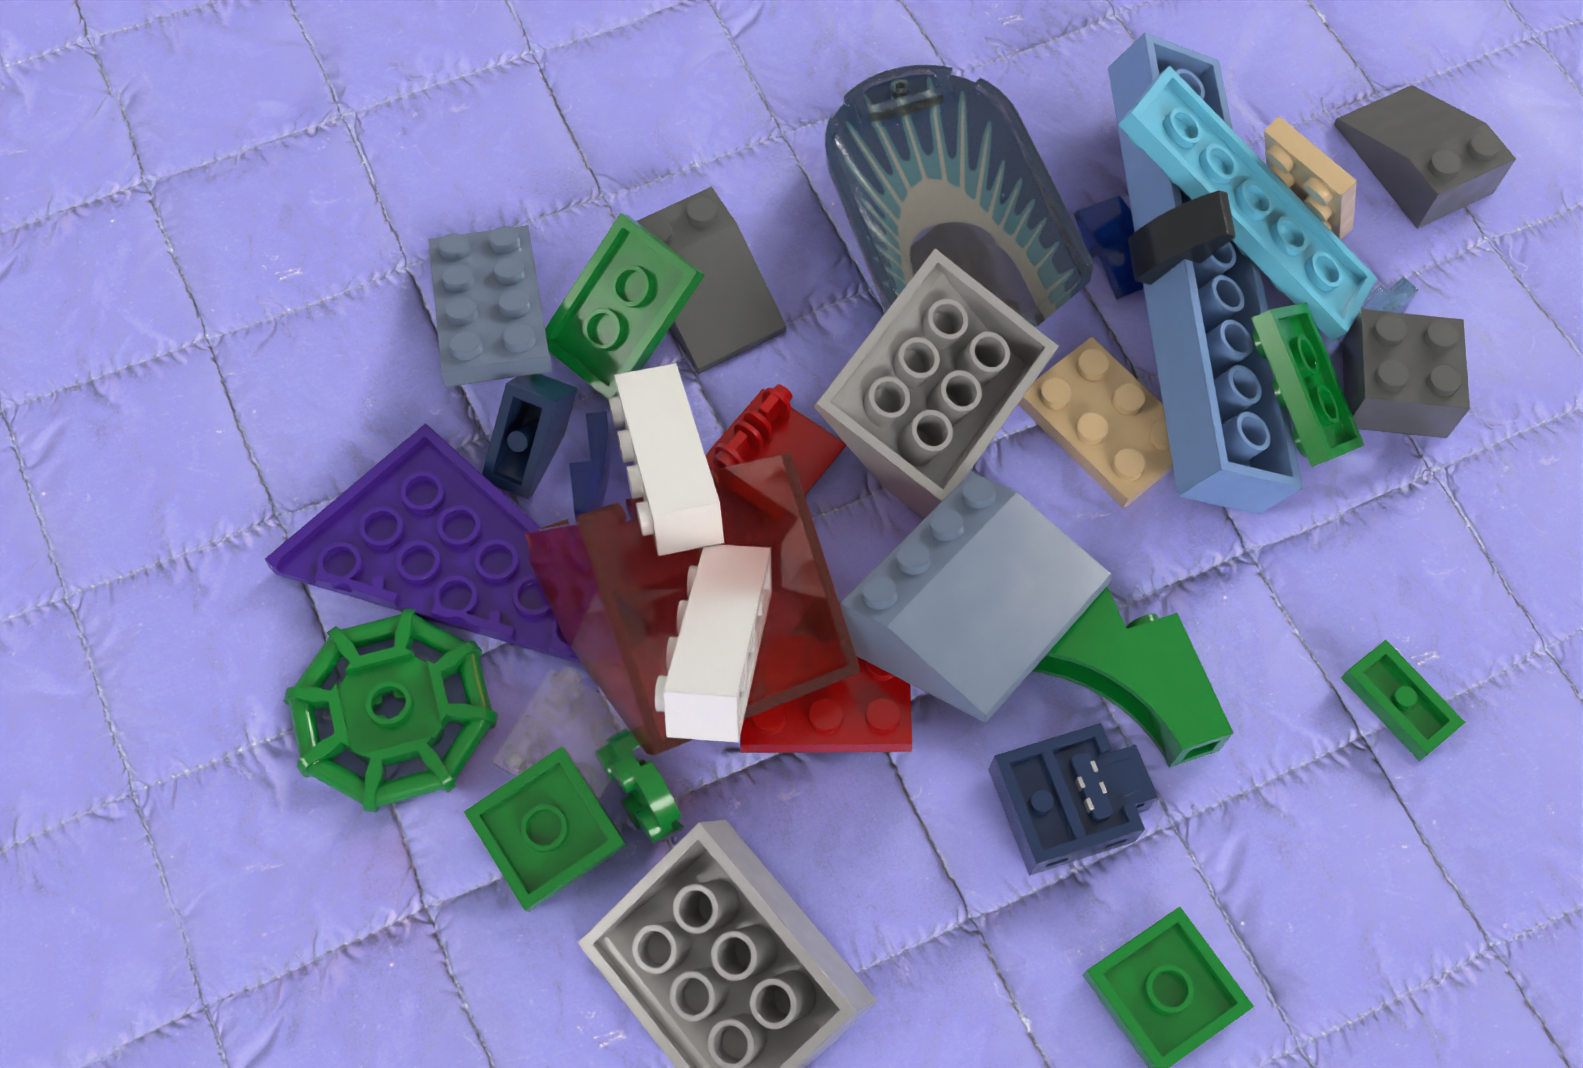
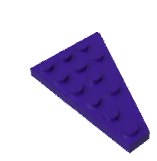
M426 423L265 558L268 567L276 575L401 612L404 608L415 609L416 615L425 619L613 674L653 637L652 628Z

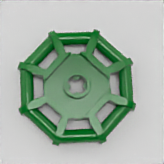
M404 608L399 615L344 629H339L335 626L327 632L328 639L295 686L287 688L284 696V703L290 707L300 758L296 767L303 777L308 778L312 776L363 805L364 811L378 812L380 806L443 789L449 793L457 787L456 779L487 731L495 728L498 714L491 708L481 667L480 656L482 655V649L475 641L466 642L417 616L415 609ZM395 639L394 647L359 655L356 649ZM415 640L443 654V656L435 664L426 660V663L415 657L411 648ZM343 657L344 661L348 664L345 669L347 675L338 686L336 683L331 691L322 689V685ZM460 673L467 704H449L445 679ZM393 694L397 702L406 701L405 707L398 711L396 717L387 719L385 715L375 714V709L384 705L383 697ZM317 709H330L334 734L320 741L314 711ZM449 722L464 725L441 760L432 747L439 744L442 740L445 727ZM345 749L355 754L362 762L369 763L365 779L333 760ZM421 758L427 768L425 771L385 781L387 766Z

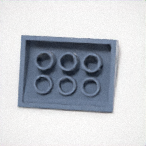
M971 472L840 603L845 650L986 723L1111 582V573L1018 492Z

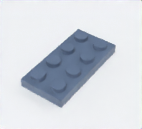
M528 225L518 227L504 226L494 230L467 234L453 233L444 237L428 239L444 386L452 387L552 372Z

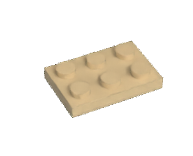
M1278 116L1264 130L1266 165L1342 240L1354 227L1357 180Z
M1090 337L1038 377L1018 403L1123 509L1173 469L1163 403L1093 337Z

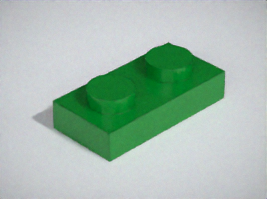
M1386 639L1348 669L1341 677L1348 687L1419 762L1466 723Z

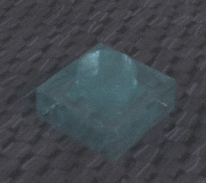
M1402 277L1389 289L1384 288L1382 285L1376 288L1365 299L1361 309L1404 313L1418 292V289L1405 277Z

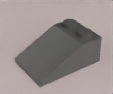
M1413 85L1338 117L1334 123L1336 128L1417 229L1493 194L1516 160L1514 155L1487 123Z
M712 187L637 220L640 225L705 274L669 328L698 374L786 332V324L736 221Z

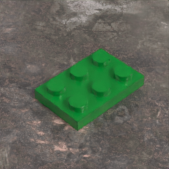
M620 213L547 324L545 332L548 350L605 398L616 397L617 390L614 375L642 370L705 274L633 218Z
M1307 302L1270 309L1252 317L1251 319L1256 329L1253 331L1254 344L1259 354L1269 361L1275 376L1273 380L1275 396L1281 406L1288 408L1295 426L1292 432L1294 443L1299 453L1303 457L1308 458L1311 467L1364 446Z

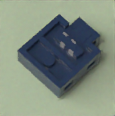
M1099 723L994 756L988 771L1029 876L1136 842L1145 830L1139 813L1149 810L1158 798L1136 744L1110 752L1112 748L1102 724Z

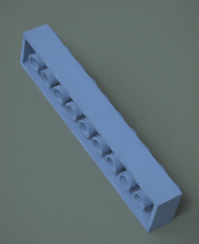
M1145 32L1108 67L1135 232L1158 216L1192 200L1178 185L1173 184L1166 177L1164 171L1142 149L1136 147L1131 142L1128 134L1118 125L1154 79L1170 66L1233 130L1220 61ZM1231 240L1201 264L1184 259L1152 285L1143 283L1178 497L1260 514L1302 490L1303 484L1288 408H1284L1278 402L1273 390L1275 376L1269 361L1259 354L1253 340V331L1256 329L1251 318L1268 311L1260 268L1249 257L1244 256Z

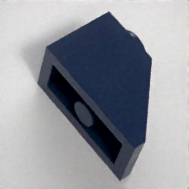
M543 374L520 376L507 382L482 475L496 487L526 499L531 498L565 436L578 388Z

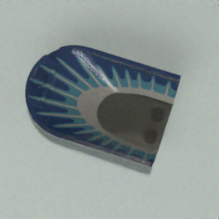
M911 65L878 73L852 88L844 96V104L839 108L835 116L829 118L825 133L826 162L831 179L885 313L934 249H937L1034 327L1039 326L1091 281L1093 260L1019 113L1007 96L997 87L981 77L974 82L952 75V67Z

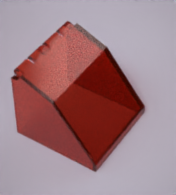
M791 452L712 470V479L720 501L724 543L719 545L771 548L772 594L744 719L858 674L861 670ZM631 497L626 499V508L631 518L629 521H626L627 516L621 504L616 502L578 515L576 518L577 523L569 524L568 519L533 530L526 533L525 536L530 548V564L565 640L646 754L657 755L694 740L666 736L665 712H657L655 709V689L658 676L668 675L666 669L668 640L670 637H678L679 635L677 633L678 605L680 600H689L687 597L688 570L690 565L698 566L703 547L658 556L653 535L642 536L636 503L644 502L643 497L635 499Z

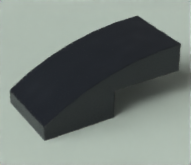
M1218 190L1181 204L1153 219L1130 235L1128 243L1134 280L1152 285L1182 260L1186 259L1201 264L1235 238L1227 192Z

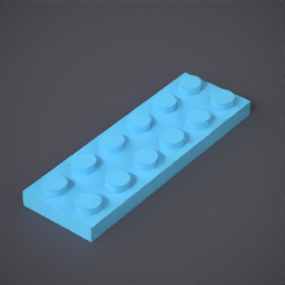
M1168 66L1154 79L1118 125L1128 134L1131 142L1136 147L1142 149L1164 171L1166 177L1173 184L1178 185L1192 200L1218 190L1227 192L1236 236L1232 241L1237 249L1244 256L1249 257L1270 278L1274 287L1280 292L1285 293L1294 304L1307 302L1317 328L1332 342L1348 332L1377 277L1213 109Z

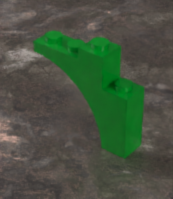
M1108 586L1031 671L1071 681L1101 695L1116 705L1151 738L1165 758L1169 768L1220 751L1234 733L1178 613L1158 618L1157 614H1147L1133 620L1126 627Z

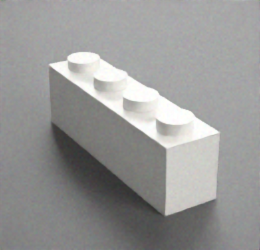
M677 364L614 375L617 396L608 398L614 429L624 427V430L617 431L623 463L633 461L634 464L626 466L632 498L643 497L644 502L636 503L642 536L653 535L658 556L724 543L720 501Z
M711 545L703 547L698 566L690 565L687 576V597L689 600H680L677 611V633L679 635L678 637H670L667 644L666 669L668 675L658 676L655 689V709L657 712H665L667 737L739 743L772 594L771 548Z

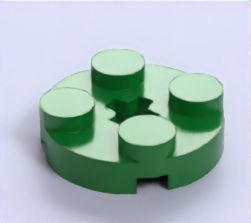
M624 728L605 739V746L596 750L595 755L607 777L611 781L616 779L622 790L628 794L627 797L621 800V804L637 830L642 828L653 844L659 840L664 842L684 830V826L677 821L681 818L679 809L652 760L646 762L644 759L638 761L632 751L641 746L636 737L627 728Z

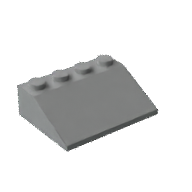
M934 249L820 397L814 408L887 491L925 519L964 480L1059 346L937 249Z
M726 819L699 822L578 942L582 950L675 1068H805L878 1002L876 997Z

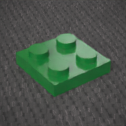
M563 746L464 811V814L524 911L527 912L532 911L628 846L567 749Z
M1180 906L1090 967L1082 975L1148 1068L1171 1067L1254 1007Z

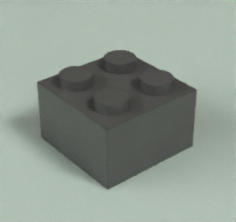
M1369 309L1360 310L1342 340L1344 395L1358 429L1448 438L1470 409L1464 319Z

